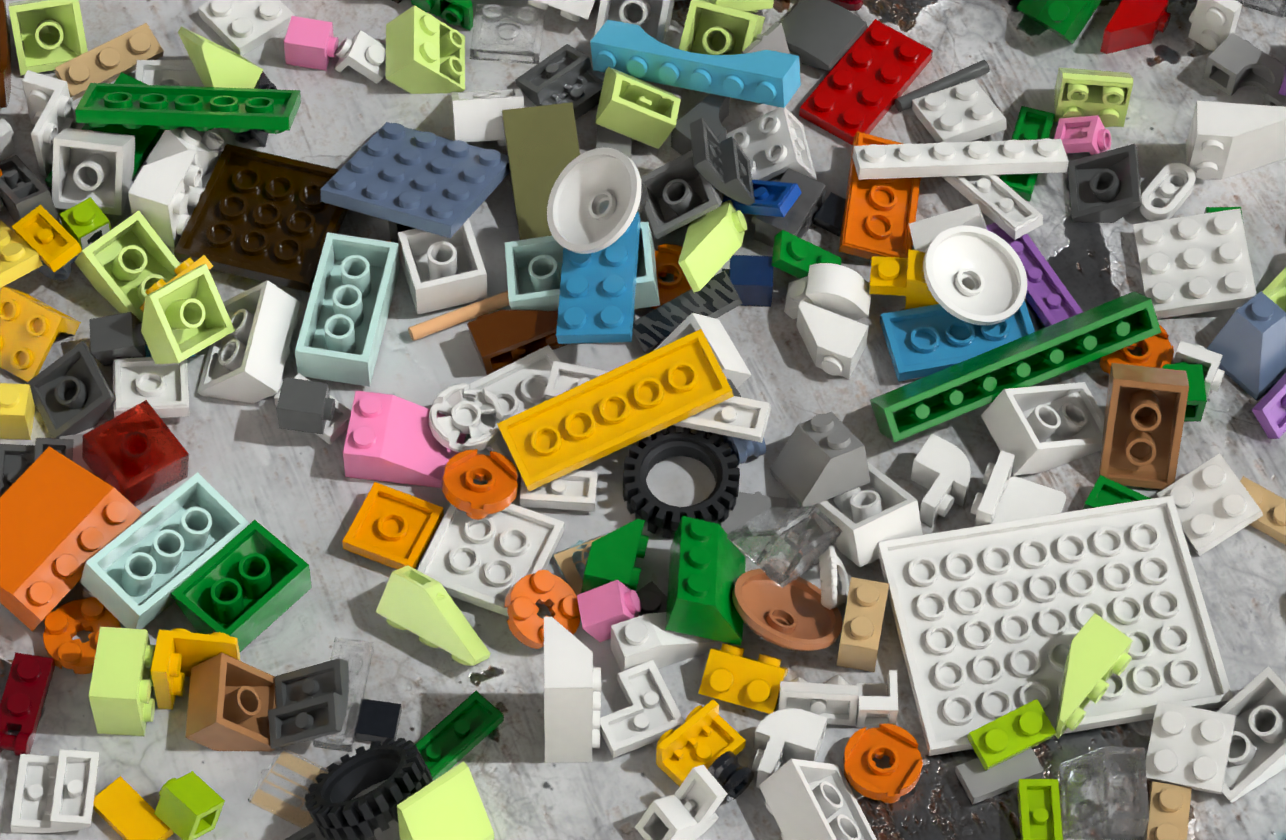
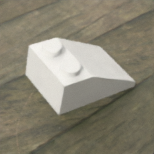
M1197 100L1186 142V165L1194 171L1196 178L1222 180L1286 158V107Z
M1085 382L1003 389L981 415L999 450L1015 455L1012 468L1014 476L1042 473L1102 449L1105 416Z
M868 461L871 483L808 507L838 550L858 567L873 563L879 558L878 542L923 535L917 499Z
M1269 666L1217 711L1236 715L1222 793L1231 803L1286 768V684Z

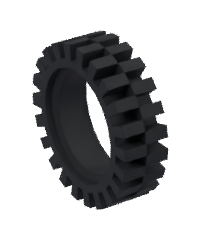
M675 425L667 427L666 434L658 431L651 435V439L646 437L639 440V446L633 444L629 449V457L626 456L623 470L624 502L627 501V510L630 515L635 513V520L647 521V531L653 534L656 533L659 527L663 528L662 537L668 539L671 538L672 531H677L682 516L718 523V521L724 522L729 517V510L733 511L736 505L740 479V468H737L738 460L735 454L731 455L729 444L726 442L720 446L721 437L716 433H713L708 439L706 431L698 430L697 434L691 433V428L683 427V432H676ZM677 456L690 457L702 462L710 469L714 475L716 485L708 498L698 504L685 507L672 506L660 501L649 490L646 482L648 473L654 465L664 459Z
M388 738L382 745L378 740L372 742L368 750L361 746L355 749L356 755L349 757L347 753L340 758L341 764L332 763L327 767L328 774L320 773L315 778L317 783L311 784L308 788L310 793L305 794V806L324 838L326 837L327 840H359L361 834H364L365 838L374 836L375 829L380 827L383 832L390 828L388 824L390 821L395 820L398 822L397 805L433 781L425 761L411 740L406 742L405 738H398L394 741L393 738ZM386 780L376 789L370 791L369 793L351 800L353 797L358 795L363 790L369 788L374 784Z

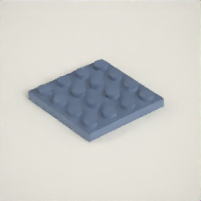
M386 122L321 188V202L451 238L510 173L508 155L501 154L494 149L472 146L464 141H454L436 136L432 132H422L407 128L399 123Z

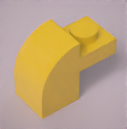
M908 249V258L872 256L869 294L906 296L905 310L939 304L929 291L924 278L923 261L925 252Z

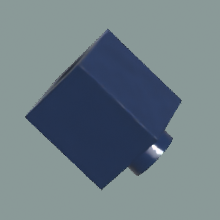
M733 255L730 258L729 269H722V271H726L743 303L740 306L771 307L773 294L772 256Z

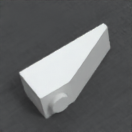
M666 612L647 613L611 625V650L621 672L650 660H654L659 669L708 653L710 648L720 649L722 643L726 642L665 630Z

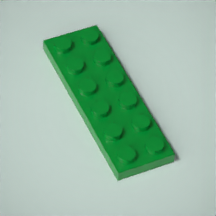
M90 83L75 109L76 123H87L91 127L123 124V127L129 129L140 128L144 125L158 126V128L163 130H173L178 127H193L197 131L229 128L230 131L237 133L246 132L250 129H260L266 133L279 134L285 130L290 131L301 104L300 90Z

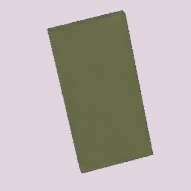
M573 102L502 110L519 240L552 236L547 221V206L551 190L564 168L580 155Z

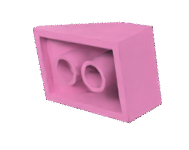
M355 391L343 450L345 477L442 488L445 466L454 455L460 452H455L442 446L434 438L429 426L430 409L395 395ZM439 412L437 413V417L447 416ZM460 433L456 443L465 444L466 434Z

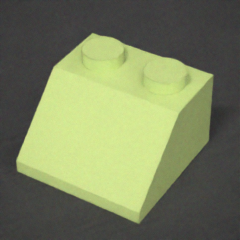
M207 264L200 265L145 297L141 333L155 364L180 363L235 331Z

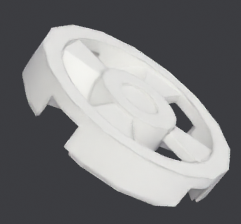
M461 383L447 387L434 398L433 406L429 412V426L432 435L442 446L455 452L473 449L480 451L494 443L501 433L497 423L503 421V409L499 399L490 390L483 388V391L470 389V384ZM463 397H474L475 400L474 402L464 401ZM440 412L449 416L437 417V413ZM494 413L495 427L492 428L480 424L481 414ZM460 433H470V439L465 444L456 443Z

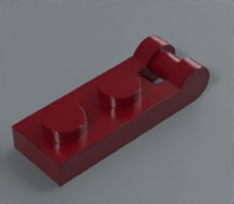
M15 652L0 703V753L3 750L14 751L15 756L30 754L55 669L53 658ZM9 730L20 731L17 736L8 734Z

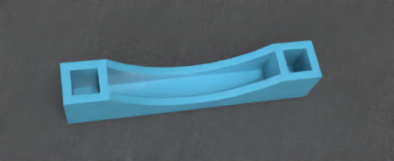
M607 20L590 41L593 70L605 73L608 67H611L644 81L785 108L801 86L798 55L771 50L735 55L692 53L657 41L639 25Z

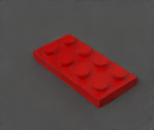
M875 19L801 105L799 116L853 146V139L857 131L866 134L871 133L895 104L894 100L901 97L931 61L933 50Z

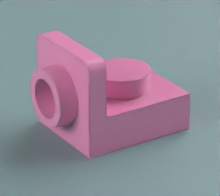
M1099 115L1059 118L1054 139L1062 140L1066 154L1090 152L1091 155L1110 149L1111 135L1109 130L1105 129Z

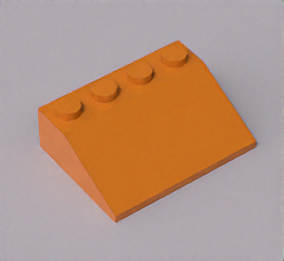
M49 446L0 497V603L33 632L80 582L85 562L134 524L142 512L113 486Z

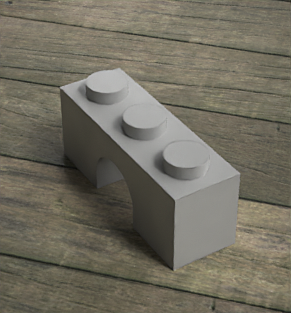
M1231 33L1208 56L1203 79L1230 96L1243 86H1256L1265 92L1262 105L1286 107V96L1278 94L1285 65L1278 59L1269 56L1253 46L1249 41L1243 40L1234 33Z

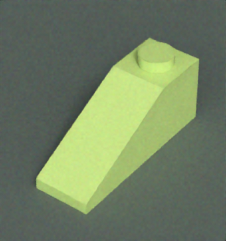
M731 200L721 203V206L689 223L678 263L694 293L700 291L742 246L747 223L743 213L740 210H735Z

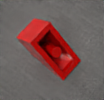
M1122 0L1105 28L1100 52L1109 54L1151 44L1158 31L1163 33L1168 26L1171 18V13L1167 12L1169 0Z

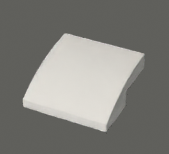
M60 749L59 756L20 754L10 825L11 832L56 833L90 828L100 752Z

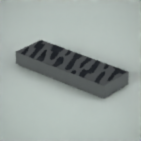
M724 270L712 277L700 291L694 293L690 289L633 321V332L646 355L658 347L691 313L716 319L743 303Z

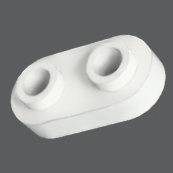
M1182 163L1166 165L1143 191L1141 196L1142 205L1139 206L1141 214L1150 221L1170 219L1192 193L1196 180L1194 171Z

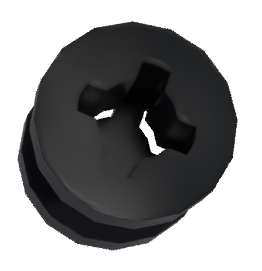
M727 751L718 757L708 769L727 792L724 799L728 802L741 795L754 778V772L747 766L742 767L738 764V757L731 751Z

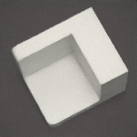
M889 670L887 683H857L856 685L859 686L856 728H864L866 726L867 728L879 727V724L896 725L898 716L897 670Z

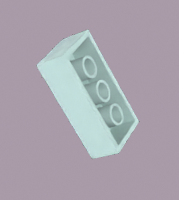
M648 221L640 222L634 309L660 306L655 250ZM553 236L505 242L508 299L511 310L558 311L564 247Z
M327 232L295 348L297 374L300 373L304 377L370 387L400 271L398 243Z
M197 472L86 561L80 583L126 628L142 629L175 602L171 593L250 523Z

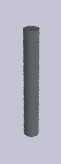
M985 60L979 61L894 100L895 106L899 112L912 107V100L973 80L990 71L989 65Z

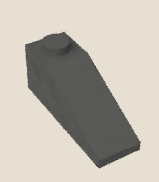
M15 155L1 161L0 169L3 175L0 177V198L14 223L41 204L61 224L49 190L21 159Z

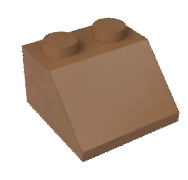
M222 652L192 667L185 738L215 751H274L275 749H272L270 746L268 710L277 708L275 677Z

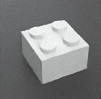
M469 218L451 238L416 228L398 232L399 258L417 315L488 298L487 273Z

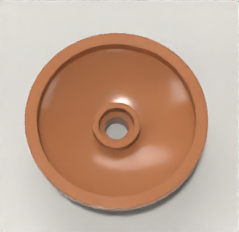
M754 569L743 573L733 587L732 600L740 618L753 632L774 645L795 651H815L831 646L836 642L841 633L843 621L839 609L836 607L829 610L821 604V589L799 576L776 569Z

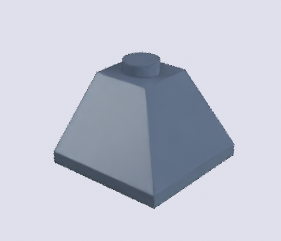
M1261 291L1234 312L1207 347V350L1223 355L1219 369L1225 371L1227 376L1256 401L1268 393L1286 373V312Z

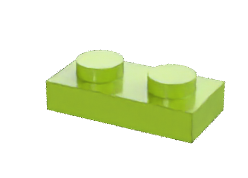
M1035 699L970 732L967 738L985 771L1054 737L1056 731L1038 699Z
M1019 779L1017 793L1021 840H1063L1058 779Z

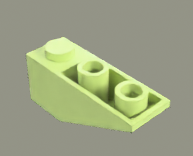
M409 565L392 571L376 610V613L387 618L386 622L390 626L400 630L411 631L419 636L420 642L433 648H442L451 653V658L460 664L474 666L489 659L491 653L440 582Z
M1096 613L1093 614L1072 639L1066 657L1055 726V736L1058 739L1067 728L1074 731L1087 713L1083 710L1090 701L1096 704L1109 687L1106 681L1113 673L1120 676L1132 659L1128 652L1133 640Z

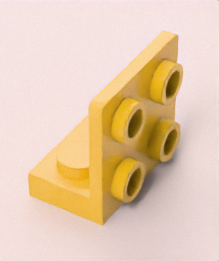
M3 286L0 290V368L26 382L30 381L39 374L56 337H59L61 332L75 335L81 322L21 290Z
M182 628L172 630L159 629L151 666L157 707L173 710L176 695L182 696L185 676L191 675L192 667L221 652L241 661L238 639L221 632L200 634L191 633Z

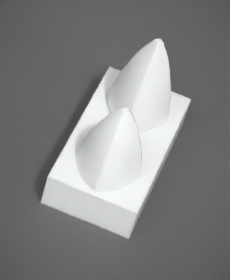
M838 674L830 678L825 684L808 683L801 677L792 679L790 682L780 681L778 710L787 708L802 709L827 717V724L856 726L859 686L849 685Z

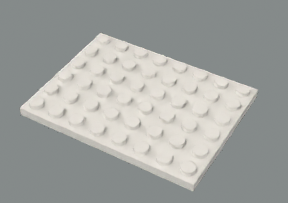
M1173 495L878 542L879 560L885 583H889L888 596L929 756L973 749L967 738L970 732L1035 699H1038L1055 729L1066 657L1072 639L1094 613L1133 640L1128 652L1132 659L1120 676L1113 673L1106 681L1109 687L1102 698L1096 704L1090 701L1083 710L1087 713L1074 731L1067 728L1063 734L1154 719L1157 700L1209 710L1221 708L1233 698Z

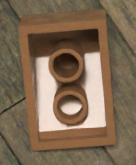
M1111 363L1099 476L1102 475L1124 486L1161 490L1175 482L1189 391L1186 371Z

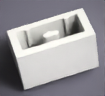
M189 149L142 166L128 192L131 214L133 215L140 211L165 245L173 248L176 247L205 190L202 185L203 168L199 165L198 151Z

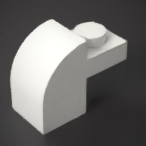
M832 263L813 264L809 266L807 277L788 283L784 312L790 318L796 319L798 305L802 300L849 319L858 320L869 316L871 294H869L870 284L857 272L848 267Z
M934 434L930 435L915 457L911 474L912 481L929 489L921 503L920 520L930 527L934 525L939 516L946 517L953 503L964 506L971 478V467L966 455L957 446Z
M796 708L781 709L766 716L756 728L753 750H757L752 765V771L757 772L756 788L760 789L759 785L780 768L783 759L789 761L792 758L816 762L825 737L827 717Z
M704 765L693 767L674 795L654 800L635 828L645 840H696L719 818L715 811L726 797L727 792Z

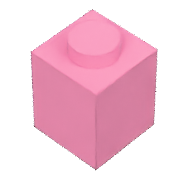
M292 16L284 39L286 64L326 71L330 57H336L335 53L339 44L338 37H334L333 23Z
M619 580L577 595L582 629L599 642L611 639V625L638 617V612L642 609L637 593L634 590H630Z

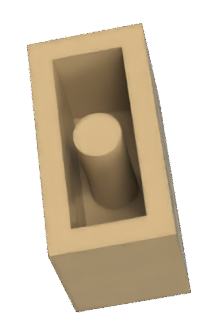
M851 577L836 666L875 672L889 583Z

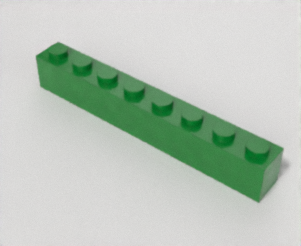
M1134 291L872 398L870 403L880 433L893 442H897L992 403L1003 389L1033 386L1159 334L1161 329L1151 298Z

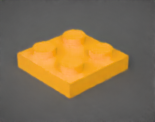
M374 482L342 541L343 549L394 569H400L407 565L416 569L444 516V509L441 506Z

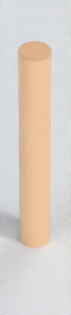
M508 291L408 327L410 337L415 341L477 318L480 315L509 306Z

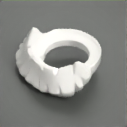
M829 546L818 557L821 569V604L829 610L844 604L847 601L849 592L846 569L840 558L837 557L834 546ZM837 570L841 582V594L837 590Z

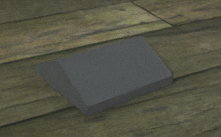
M1135 144L1069 161L1072 220L1074 222L1115 223L1142 205L1138 155Z
M83 341L26 383L30 384L34 403L51 437L59 439L60 436L76 435L95 427L115 399L87 344Z

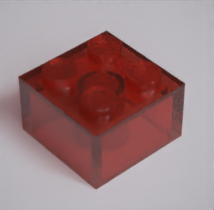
M147 400L83 435L82 459L95 476L117 489L135 507L188 477L189 453Z

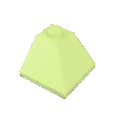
M26 0L9 3L8 8L21 75H25L28 70L36 73L53 71L55 67L88 52L79 0Z
M182 26L180 27L178 34L205 87L255 88L263 71L262 68L241 55Z

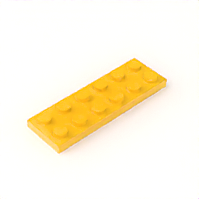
M699 329L497 423L528 491H532L732 398L734 395L702 329Z

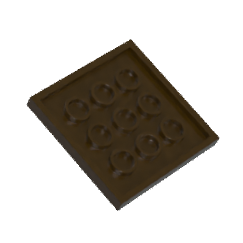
M226 144L174 250V256L179 262H184L190 257L195 262L205 255L213 265L212 270L263 282L268 280L275 285L311 293L327 232L338 234L348 212L346 208L321 202V188L339 169Z

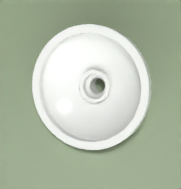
M602 147L584 152L564 168L555 181L547 206V221L550 232L561 246L574 253L590 254L607 248L624 234L636 215L641 198V178L634 162L616 149Z
M956 226L937 235L927 248L923 261L926 284L940 306L954 317L971 324L994 325L1004 322L1013 316L1024 302L1027 293V276L1023 263L1014 249L993 232L975 226Z

